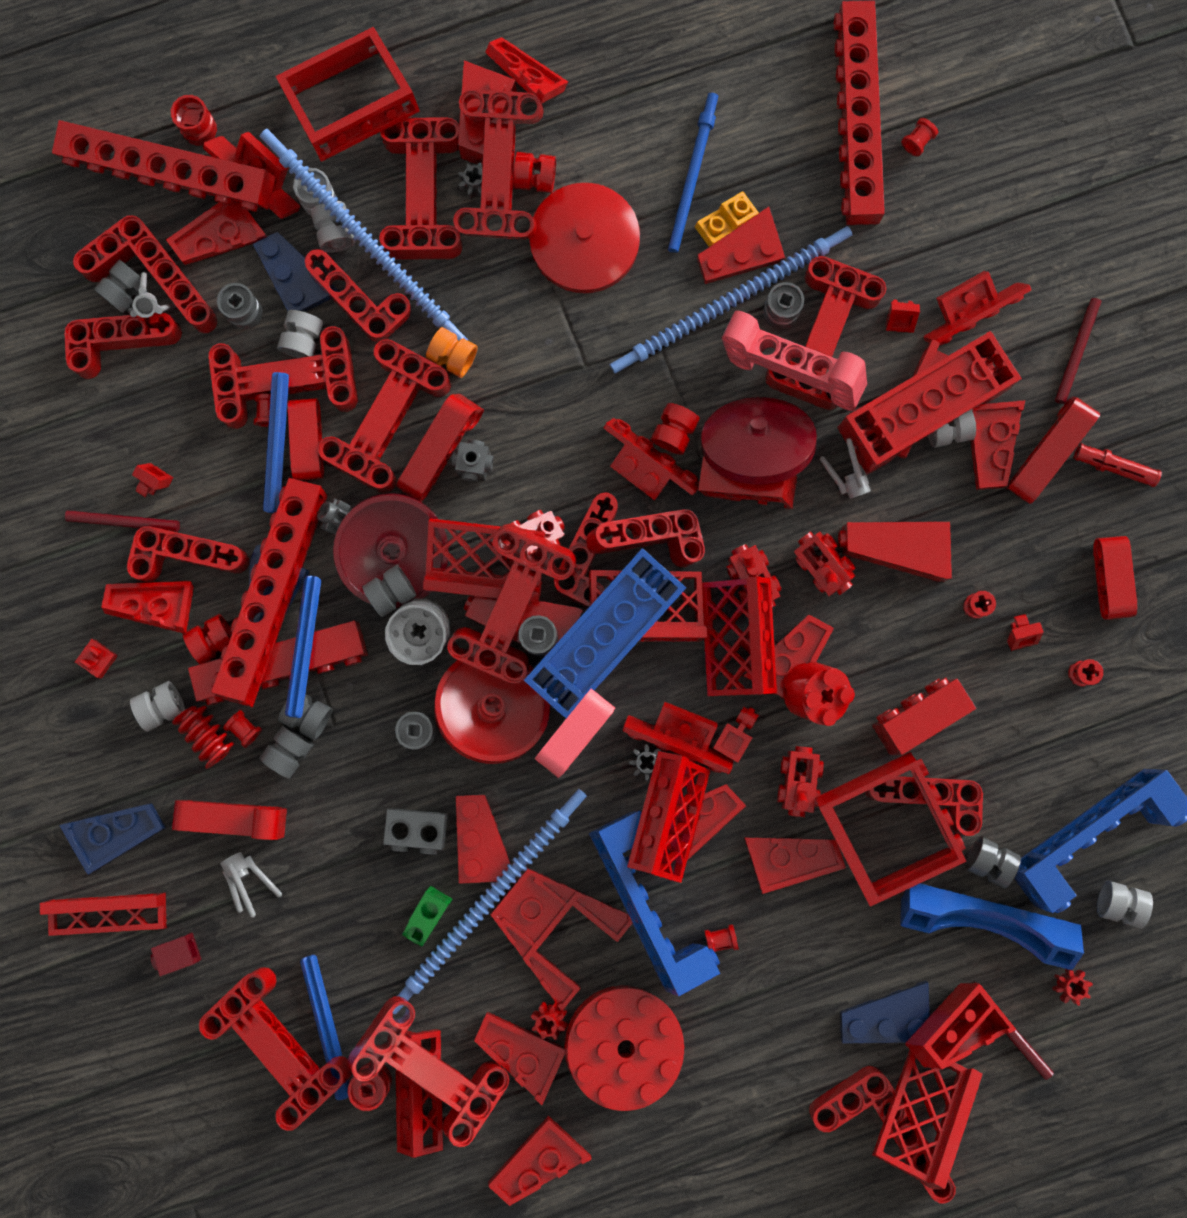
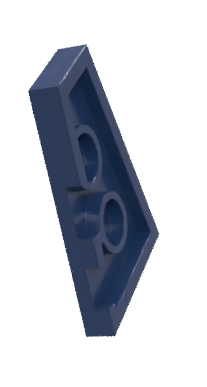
M278 232L253 244L287 311L298 310L307 312L332 299L308 273L305 266V257ZM333 284L331 285L333 291L340 292Z
M146 804L59 825L87 875L96 872L166 829L153 804Z
M923 981L905 990H898L880 999L870 1000L840 1011L841 1042H907L930 1017L928 982Z

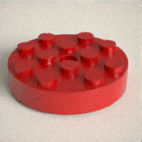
M612 986L588 997L573 1014L565 1036V1058L574 1081L592 1101L612 1110H637L659 1100L676 1081L684 1058V1038L676 1016L658 997L634 986ZM624 1040L630 1041L629 1051L631 1054L628 1052L618 1053V1045Z

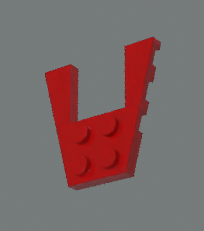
M527 867V870L523 872L522 876L518 878L516 883L493 909L491 916L520 953L528 967L531 968L547 993L558 1003V1008L563 1011L580 990V985L540 954L537 949L572 906L616 942L620 940L632 925V921L628 913Z

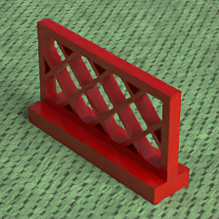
M430 518L428 521L426 575L424 577L423 590L498 599L512 567L511 563L503 555L496 552L493 543L490 541L501 526ZM435 528L447 529L453 538L442 545L435 537ZM527 530L533 534L545 538L546 532L544 531ZM468 531L476 532L482 539L473 548L461 537ZM502 534L510 541L511 544L509 546L515 544V539L511 534ZM456 540L466 550V553L457 560L446 549ZM484 544L496 555L486 563L475 553ZM539 547L530 554L531 557L537 556V558L543 555ZM440 553L451 563L446 569L433 568V559ZM471 556L480 568L475 572H466L460 563ZM498 559L509 570L502 576L495 575L488 568ZM542 573L540 575V578L536 584V587L532 593L529 602L538 603L542 586Z
M589 571L590 606L597 599V596L599 597L602 594L597 589V578H607L612 582L621 571ZM669 571L679 581L682 579H694V592L689 597L683 592L680 597L684 602L675 611L670 606L667 611L671 616L665 622L656 621L638 642H700L707 638V626H704L702 572ZM686 604L695 611L696 622H686L678 614ZM673 618H675L678 622H670V621H671Z
M750 577L702 583L704 626H707V638L704 639L707 696L777 693L771 578ZM747 585V598L741 603L733 594L739 586ZM711 588H718L725 594L718 605L711 600ZM729 599L738 607L731 618L722 611V608ZM742 613L749 619V626L744 632L735 624ZM717 615L726 623L719 634L713 629V620ZM730 629L740 637L733 647L723 639ZM743 642L750 647V656L746 661L736 652ZM719 643L728 652L721 662L714 655V649ZM732 657L741 665L734 676L725 668V665ZM745 671L752 676L751 689H746L738 681ZM722 672L729 682L723 690H716V677Z
M658 751L628 868L675 882H682L710 774L709 769L689 761V758ZM699 773L697 783L694 785L693 778ZM686 785L687 794L683 797L682 788ZM690 803V810L687 814L686 806ZM679 814L680 822L676 825L674 818ZM683 831L682 840L680 842L678 835ZM671 843L673 850L668 854L667 846ZM675 860L676 863L672 872L671 863Z
M909 1050L872 1155L922 1181L923 1185L933 1190L945 1189L983 1074L973 1068L967 1069L957 1063H953L947 1068L957 1072L954 1084L946 1087L939 1071L941 1069L931 1068L919 1073L915 1063L916 1057ZM933 1073L940 1090L928 1094L921 1077ZM915 1080L922 1097L909 1101L905 1088L907 1082ZM942 1094L946 1107L943 1113L936 1115L930 1098ZM924 1101L930 1118L918 1122L911 1105ZM906 1108L912 1125L900 1130L895 1116L898 1110ZM932 1122L937 1134L933 1142L926 1144L920 1126ZM914 1129L920 1147L908 1151L901 1134ZM896 1137L902 1154L895 1157L883 1152L887 1139ZM923 1151L927 1162L924 1173L914 1168L910 1155ZM904 1158L906 1164L899 1160Z

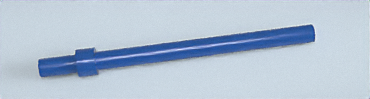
M708 93L704 111L699 116L697 124L699 131L668 250L673 253L679 252L709 132L713 129L716 120L714 113L719 96L715 93Z

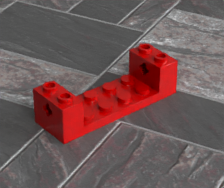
M989 331L847 415L837 429L845 441L848 438L852 439L858 462L866 475L890 462L901 451L980 404H987L1004 394L1022 378L993 333Z

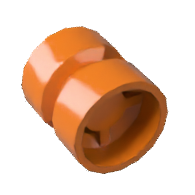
M442 327L431 340L427 349L426 359L441 367L446 365L448 372L462 378L470 369L478 346L464 338L457 340L455 333Z

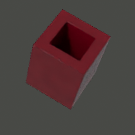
M193 932L151 948V963L156 971L158 970L160 976L202 960Z

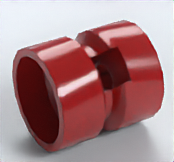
M183 95L177 98L171 107V118L185 140L192 145L203 146L204 142L214 139L217 132V124L204 102L194 95Z
M517 152L514 164L513 188L530 190L532 187H535L537 192L553 193L556 156L540 154L538 158H535L532 153ZM535 170H538L540 174L534 175Z
M667 403L660 418L663 423L656 426L651 441L668 452L683 455L690 441L687 435L693 434L700 418L693 411L683 406Z
M221 614L206 620L204 627L195 626L188 630L186 634L183 633V639L189 652L199 664L207 663L216 658L218 651L222 653L223 648L229 644L232 636L231 627Z
M370 1063L363 1065L358 1071L366 1070ZM383 1065L378 1074L370 1081L362 1082L353 1077L348 1086V1097L353 1106L362 1111H371L378 1108L385 1100L392 1086L390 1071Z

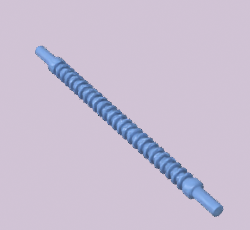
M265 129L260 134V138L280 158L279 162L284 168L289 167V173H295L296 180L301 179V185L308 187L307 192L312 191L314 193L313 198L318 197L319 204H324V209L331 211L330 216H336V222H342V228L348 229V235L353 234V240L360 241L359 246L366 248L365 253L370 252L371 259L376 258V264H382V270L389 272L388 277L393 276V282H399V288H404L406 290L405 294L411 295L410 300L415 299L417 301L416 306H422L421 311L428 313L427 318L432 317V323L437 328L443 327L455 333L457 340L463 338L468 340L449 320L450 316L446 311L441 312L439 310L440 305L435 306V300H430L428 298L429 294L422 292L423 287L418 288V282H412V276L406 275V269L401 270V264H395V258H390V253L383 251L384 246H378L377 239L372 240V234L366 233L367 228H361L360 221L355 222V216L349 215V209L344 210V204L337 203L338 198L331 196L332 191L327 192L325 190L326 185L321 186L319 184L320 179H314L315 174L308 172L309 167L302 166L303 161L297 160V154L292 149L287 150L268 129Z
M846 226L825 239H817L814 241L813 246H807V250L801 249L800 254L795 252L794 257L788 256L786 262L781 260L780 266L774 264L773 270L768 268L766 274L761 272L759 278L754 276L753 281L747 280V285L740 284V289L733 288V293L727 292L726 297L720 296L719 301L713 300L712 305L706 304V309L699 308V313L692 312V317L686 316L685 321L679 320L678 325L672 324L671 329L665 328L664 333L658 332V337L652 336L651 341L646 339L645 344L639 343L635 345L633 351L609 364L610 368L616 374L638 360L643 362L648 359V354L655 355V350L661 351L662 346L668 347L669 342L675 343L676 338L682 339V334L689 335V330L695 331L696 326L702 327L703 322L709 323L710 318L716 319L717 314L723 315V310L730 311V306L735 308L737 302L742 304L744 298L749 300L751 294L756 296L758 290L763 292L764 287L770 288L771 282L776 284L778 278L783 280L784 275L790 276L791 271L797 272V267L804 268V263L809 264L811 259L818 257V255L825 256L829 253L830 248L852 236L851 229Z
M578 788L560 810L556 809L551 814L552 819L545 821L546 827L541 826V832L534 834L536 838L529 840L530 845H524V852H518L519 858L514 857V863L507 865L508 870H502L503 876L496 877L497 883L492 882V888H487L485 890L486 895L480 896L481 901H475V908H469L470 913L463 915L464 920L458 921L459 926L453 927V933H447L448 939H442L443 944L436 946L437 951L431 952V958L426 957V964H420L421 969H416L414 971L415 976L411 975L405 981L406 986L397 996L403 997L408 1001L414 994L420 993L424 988L423 983H428V977L435 975L433 971L440 970L439 964L444 965L445 958L451 957L450 952L456 951L455 946H461V939L466 940V934L472 933V927L478 926L477 921L484 919L482 915L489 914L488 908H494L493 903L500 901L499 896H504V890L511 888L510 883H516V876L521 877V871L527 870L526 865L533 863L531 859L533 857L538 858L537 852L544 851L543 845L548 846V840L555 838L553 834L555 832L559 833V828L566 826L569 822L568 817L587 797L583 791ZM404 1005L397 1006L393 1014L396 1015Z

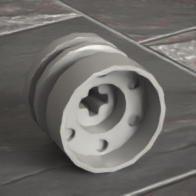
M415 598L404 603L389 618L385 628V641L390 652L398 660L409 665H422L433 661L442 652L451 633V622L447 612L437 602L427 598ZM424 624L426 626L424 634L422 632L416 633L414 630L417 625L422 626Z

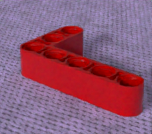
M129 215L122 218L75 254L73 259L75 268L91 282H100L103 277L109 276V270L118 260L126 263L137 255L183 316L197 331L209 333L216 328L218 323L216 314L148 227L137 216ZM135 229H140L137 235L131 236ZM117 245V249L109 253L110 248ZM151 250H157L154 256L147 258ZM91 262H95L94 266L87 270V266ZM173 270L171 277L163 278L166 272ZM190 291L187 299L180 300L184 292ZM206 312V318L196 322L197 316Z
M866 1066L816 1098L809 1107V1115L814 1125L820 1131L831 1132L870 1106H873L884 1123L887 1114L883 1113V1109L887 1103L892 1101L895 1090L877 1067ZM878 1076L880 1078L877 1087L867 1088V1082L871 1077ZM854 1093L855 1100L851 1104L845 1105L842 1103L845 1094ZM906 1108L898 1110L895 1119L899 1129L911 1126L912 1123ZM821 1110H831V1115L827 1120L820 1121L817 1119L818 1113ZM912 1129L911 1136L903 1139L908 1151L920 1147L915 1131ZM892 1137L899 1147L896 1137ZM923 1151L910 1155L914 1168L924 1173L927 1162L922 1165L916 1164L917 1158L923 1154ZM950 1176L945 1189L933 1190L923 1185L931 1198L938 1203L950 1202L956 1193V1187Z

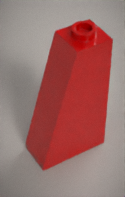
M847 522L842 527V530L838 532V546L843 547V555L938 582L952 579L950 522Z
M470 595L464 606V610L467 611L465 616L486 627L497 598ZM538 601V603L528 602L512 641L522 645L519 640L521 624L531 616L540 615L547 617L553 622L558 633V643L582 616L583 610Z

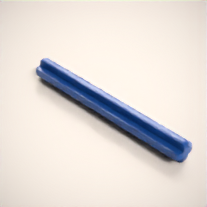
M281 372L272 373L263 502V510L267 513L277 512L280 504L279 495L282 489L289 375Z
M306 576L304 578L285 715L291 718H301L303 714L321 579L316 576Z
M309 955L303 957L300 963L327 1063L336 1056H342L317 956ZM331 1068L332 1075L340 1079L339 1072L335 1068ZM349 1079L334 1093L336 1100L348 1098Z

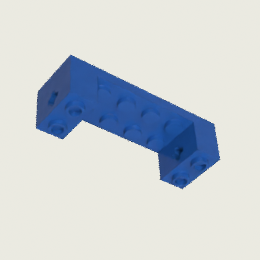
M642 548L524 681L567 719L590 689L595 690L683 593L686 587Z
M1143 769L1021 857L1020 866L1014 879L1035 907L1051 913L1062 912L1071 905L1070 900L1077 895L1058 871L1056 865L1062 866L1068 863L1073 858L1072 853L1076 850L1088 848L1097 841L1096 836L1104 830L1108 832L1116 828L1121 823L1119 819L1127 813L1131 815L1140 810L1149 823L1174 827L1182 825L1187 821V796L1167 770Z
M641 811L629 812L590 832L589 835L665 991L681 996L719 975L720 972L717 965L720 962L712 948L708 949L707 946L692 943L675 952L670 940L663 938L659 930L662 927V923L654 910L650 911L646 903L649 900L648 894L641 883L637 885L633 873L636 872L635 869L627 867L630 858L628 856L624 858L622 854L632 849L642 814Z

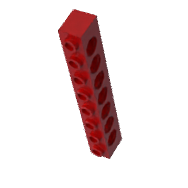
M842 1L839 13L834 14L833 23L834 31H838V39L835 41V57H839L840 64L836 67V83H840L841 92L837 94V109H841L842 118L838 120V135L843 137V145L839 147V161L844 162V171H841L840 188H845V198H842L841 214L846 215V225L879 224L885 212L875 1ZM850 32L857 33L859 37L852 36ZM851 58H856L860 60L861 63H855L851 60ZM852 84H857L861 86L862 89H855L852 87ZM858 110L862 112L863 116H857L852 111ZM853 137H861L865 142L859 143ZM861 163L866 169H858L854 164ZM855 190H864L867 196H859Z
M61 120L58 121L52 154L61 157L62 163L68 166L79 168L80 164L87 165V169L100 174H104L105 170L112 171V176L124 180H129L130 176L137 177V182L153 187L155 182L161 183L164 189L180 193V189L189 190V195L205 199L206 195L215 197L214 201L225 205H231L232 201L241 203V208L257 212L258 208L268 210L275 182V176L263 169ZM89 145V149L85 153V148ZM114 151V157L110 160V154ZM140 157L139 164L135 166L136 159ZM166 163L164 171L160 173L162 164ZM191 169V175L186 179V172ZM217 175V182L211 186L212 178ZM243 181L242 190L237 192V185Z
M289 478L286 486H283L280 491V504L277 512H274L271 516L268 537L264 538L261 543L259 562L252 568L251 584L248 591H245L242 596V608L239 617H236L232 623V636L229 644L223 648L221 654L222 664L219 672H216L212 678L211 693L220 699L253 708L319 521L317 519L318 510L327 499V494L319 485ZM302 508L298 515L291 516L295 509ZM293 534L289 541L282 542L285 535ZM277 560H283L279 568L272 569L273 564ZM268 586H274L273 591L269 595L263 596V592ZM264 612L262 620L254 623V617L258 613ZM250 639H254L253 646L248 650H244L245 643ZM240 666H244L243 674L234 678L235 670Z

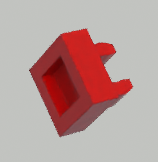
M894 299L891 302L886 319V331L914 333L920 314V305L913 304L912 301L899 303L898 300Z
M152 463L137 465L132 476L140 480L136 487V492L144 497L148 493L154 495L158 489L169 487L174 478Z
M1025 614L1014 617L1015 622L1011 623L1012 631L1007 640L1011 651L1038 644L1044 633L1040 622L1029 625Z
M91 639L75 663L95 677L102 679L118 655L97 640Z

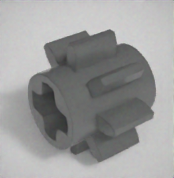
M479 162L477 166H471L467 163L465 171L458 172L459 179L463 181L459 184L460 191L467 190L469 199H472L473 196L481 197L482 164Z
M333 498L332 503L329 501L324 502L317 513V519L322 522L320 528L336 535L341 521L351 506Z
M645 744L644 752L640 753L634 749L633 752L637 755L636 760L629 761V764L636 765L638 769L634 771L633 775L636 776L643 772L645 780H648L649 773L653 772L654 766L652 769L646 767L642 770L639 767L642 764L640 757L642 755L645 757L651 755L654 758L651 763L655 765L656 755L660 750L657 749L651 753L649 752L648 744Z

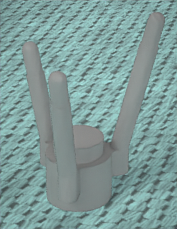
M143 272L140 278L139 294L133 300V308H128L127 312L132 317L138 315L148 318L154 313L161 314L164 311L174 309L176 305L174 303L158 305L155 296L146 290L147 274Z
M848 438L846 442L854 473L844 477L845 483H843L825 457H820V461L838 485L841 495L848 493L849 499H852L871 490L866 473L858 462L852 439Z
M239 852L220 863L224 870L222 873L228 882L238 913H241L243 909L237 889L250 917H255L256 915L241 879L249 875L247 870L249 868L277 897L282 896L281 891L255 865L251 856L244 858L242 853Z

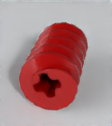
M206 705L198 708L192 706L173 719L172 724H181L178 732L180 734L188 733L185 737L186 743L195 742L192 746V751L196 753L202 751L198 759L200 762L209 760L205 766L208 769L226 757L234 743H223L227 733L216 734L221 726L220 724L210 726L209 723L214 716L213 714L205 717L202 715L207 709Z

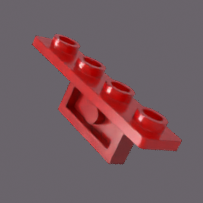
M250 132L241 134L237 148L223 136L204 142L203 149L214 158L263 169L275 176L269 209L279 218L283 219L299 211L300 205L281 189L288 168H284L279 162V158Z
M983 271L936 298L946 323L924 335L925 342L930 343L932 340H935L940 345L950 342L953 335L960 331L965 332L974 328L976 322L983 318L995 316L1000 312V308L1005 305L1021 301L1024 298L1023 295L1031 291L1030 285L1014 283L997 293L989 272Z
M615 418L606 422L603 428L625 444L610 467L653 500L658 498L670 479L691 495L698 491L699 481L694 473L675 464L676 461L670 455L656 450L649 439L644 436H638L631 431L628 423Z
M664 702L655 725L628 715L623 732L628 733L631 738L648 741L660 750H670L689 758L688 760L691 762L697 761L707 765L714 772L730 774L732 770L733 759L709 748L717 729V722Z

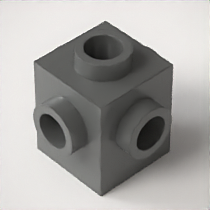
M469 439L467 443L460 442L459 450L454 449L452 466H455V471L458 476H461L462 480L469 482H478V479L486 481L487 472L492 471L494 456L490 455V450L488 446H484V442ZM468 455L477 457L474 462L467 461Z

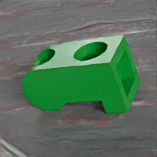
M430 886L409 919V923L402 936L423 947L453 899Z

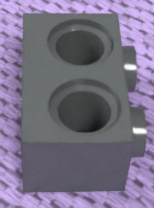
M396 808L387 809L383 845H391L392 851L408 852L409 847L420 848L419 853L437 854V850L445 848L448 813ZM398 822L407 825L409 832L406 838H399L395 834V826ZM426 825H432L436 828L438 834L434 841H429L424 837L423 829Z

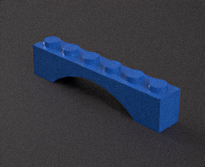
M921 883L905 890L901 898L902 927L925 933H932L949 927L985 929L1020 944L1045 964L1073 970L1084 954L1082 931L1079 924Z

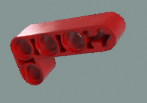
M316 249L306 255L305 266L310 276L372 341L379 342L388 339L410 317V302L403 294H392L377 307L326 252ZM315 261L323 262L326 271L329 273L326 277L320 268L314 267L313 263ZM336 280H342L346 283V287L341 292H335L331 289L332 283ZM362 301L366 304V307L361 313H355L350 309L352 303ZM397 302L404 304L406 307L404 313L400 315L393 314L390 311L392 304ZM375 321L385 324V330L380 334L370 331V326Z
M154 313L148 318L138 315L136 317L125 315L74 320L67 324L64 332L66 363L79 376L84 379H91L96 377L101 370L100 351L172 345L177 343L182 337V329L166 313ZM138 327H142L141 333L137 336H133L134 330ZM114 329V334L106 339L107 332ZM86 331L85 338L78 341L79 335ZM88 358L86 366L80 368L81 361Z
M461 394L450 395L442 405L404 469L396 487L410 497L422 502L430 493L465 432L472 430L483 415L484 409Z
M1072 396L1056 416L1058 419L1010 480L1007 489L1027 503H1033L1098 420L1100 413L1079 398Z
M600 493L594 498L569 547L573 554L577 551H583L588 556L584 564H575L574 571L570 576L575 580L574 587L570 590H564L559 586L560 580L554 578L555 589L561 596L585 608L590 607V602L584 597L585 592L589 589V578L586 577V574L597 554L588 548L587 537L584 532L590 526L597 527L602 524L597 519L600 514L599 504L610 503L611 511H605L602 516V522L614 521L618 504L616 498L609 493ZM565 558L559 567L561 570L570 567L569 562ZM597 582V589L602 593L604 588Z
M686 509L605 522L594 528L586 538L588 548L596 554L667 543L672 562L680 568L688 567L700 561L705 553L697 516L692 511ZM678 520L683 523L684 530L679 527ZM652 524L657 526L659 535L653 531ZM626 528L633 533V539L627 536ZM613 535V538H611L608 541H606V539H601ZM684 547L690 551L691 558L685 554Z
M144 526L135 533L127 562V571L135 579L143 582H153L161 574L164 559L168 558L230 573H241L248 568L249 556L244 550L231 544ZM155 534L156 542L152 547L148 548L146 544L147 539L150 535ZM182 540L184 547L180 553L175 554L174 545ZM209 546L211 548V555L209 558L202 560L201 552L205 547ZM222 554L229 557L237 556L238 560L231 563L222 559ZM147 561L149 569L144 575H141L139 571L140 566Z
M897 776L880 784L883 786H893V792L881 791L879 794V792L874 791V788L865 792L871 800L879 802L926 804L913 777ZM925 778L928 785L933 783L934 785L940 784L943 788L942 800L937 801L938 805L949 806V814L954 822V825L950 826L951 829L956 833L966 836L977 834L982 827L983 792L980 785L971 780ZM907 782L912 783L914 786V794L909 798H906L902 792L903 786ZM965 785L969 786L972 792L971 797L967 801H964L960 794L961 789ZM967 814L970 817L971 823L966 830H963L960 826V819L963 815Z
M175 800L172 830L251 836L254 839L277 840L284 838L287 808Z

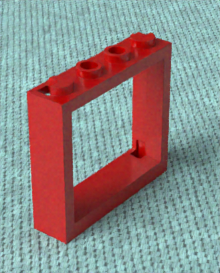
M374 27L275 76L321 162L420 112L411 88ZM378 53L399 89L315 132L295 95ZM408 101L409 104L403 107L402 104ZM325 143L328 144V146L322 149L320 148L321 145Z
M911 752L815 798L870 907L966 862L962 850L966 849L959 833L953 835L950 826L954 825V822L946 808L940 809L937 801L942 800L934 783L928 785L925 776L929 775L922 759L916 760ZM910 770L948 847L872 883L833 807Z

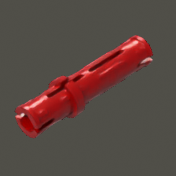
M1083 443L1078 444L1073 455L1074 460L1095 466L1098 471L1104 472L1107 470L1150 485L1153 488L1159 483L1162 474L1161 470L1113 455L1110 450L1104 449L1101 451Z

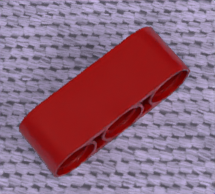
M317 398L289 400L288 424L292 477L296 480L321 479L324 477V460L318 453V445L322 440L319 400Z
M1127 536L1096 538L1093 543V555L1101 616L1105 620L1133 618L1137 614V597L1130 541Z

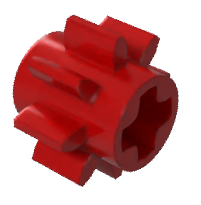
M1065 969V973L1054 975L1057 979V986L1052 987V989L1062 993L1060 996L1062 1002L1067 1003L1071 998L1073 1004L1080 1006L1081 999L1091 998L1088 994V987H1091L1093 983L1083 980L1085 976L1084 971L1077 970L1074 974L1073 970ZM1071 982L1076 986L1074 990L1069 987Z
M556 1001L553 1005L548 1006L545 1002H542L539 1006V1011L535 1010L531 1015V1018L536 1020L532 1031H537L541 1035L542 1040L550 1036L557 1040L560 1031H565L568 1026L567 1022L562 1021L567 1011H561Z

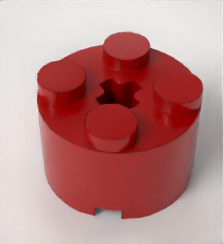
M818 662L797 665L787 676L784 686L787 689V698L784 697V700L790 712L816 724L826 726L834 725L844 715L849 703L853 701L855 696L854 689L842 671Z

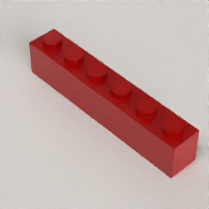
M351 621L314 632L309 672L317 670L318 674H323L335 670L334 665L345 663V666L361 663V657L368 656L360 623ZM296 637L275 643L260 685L262 690L279 686L280 680L290 679ZM221 659L188 668L196 701L206 702L207 706L224 702L223 699L211 693L212 678L216 672H219L222 664ZM240 666L235 670L234 678L243 674L244 666Z

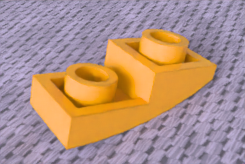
M742 191L722 203L718 210L697 221L695 228L710 247L756 216L759 212Z

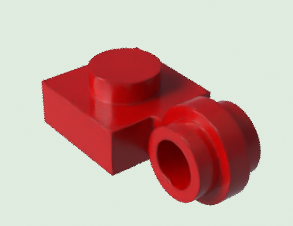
M743 707L736 719V722L740 724L738 729L727 723L713 748L739 763L753 739L743 731L745 728L751 730L759 715L754 713L755 709Z

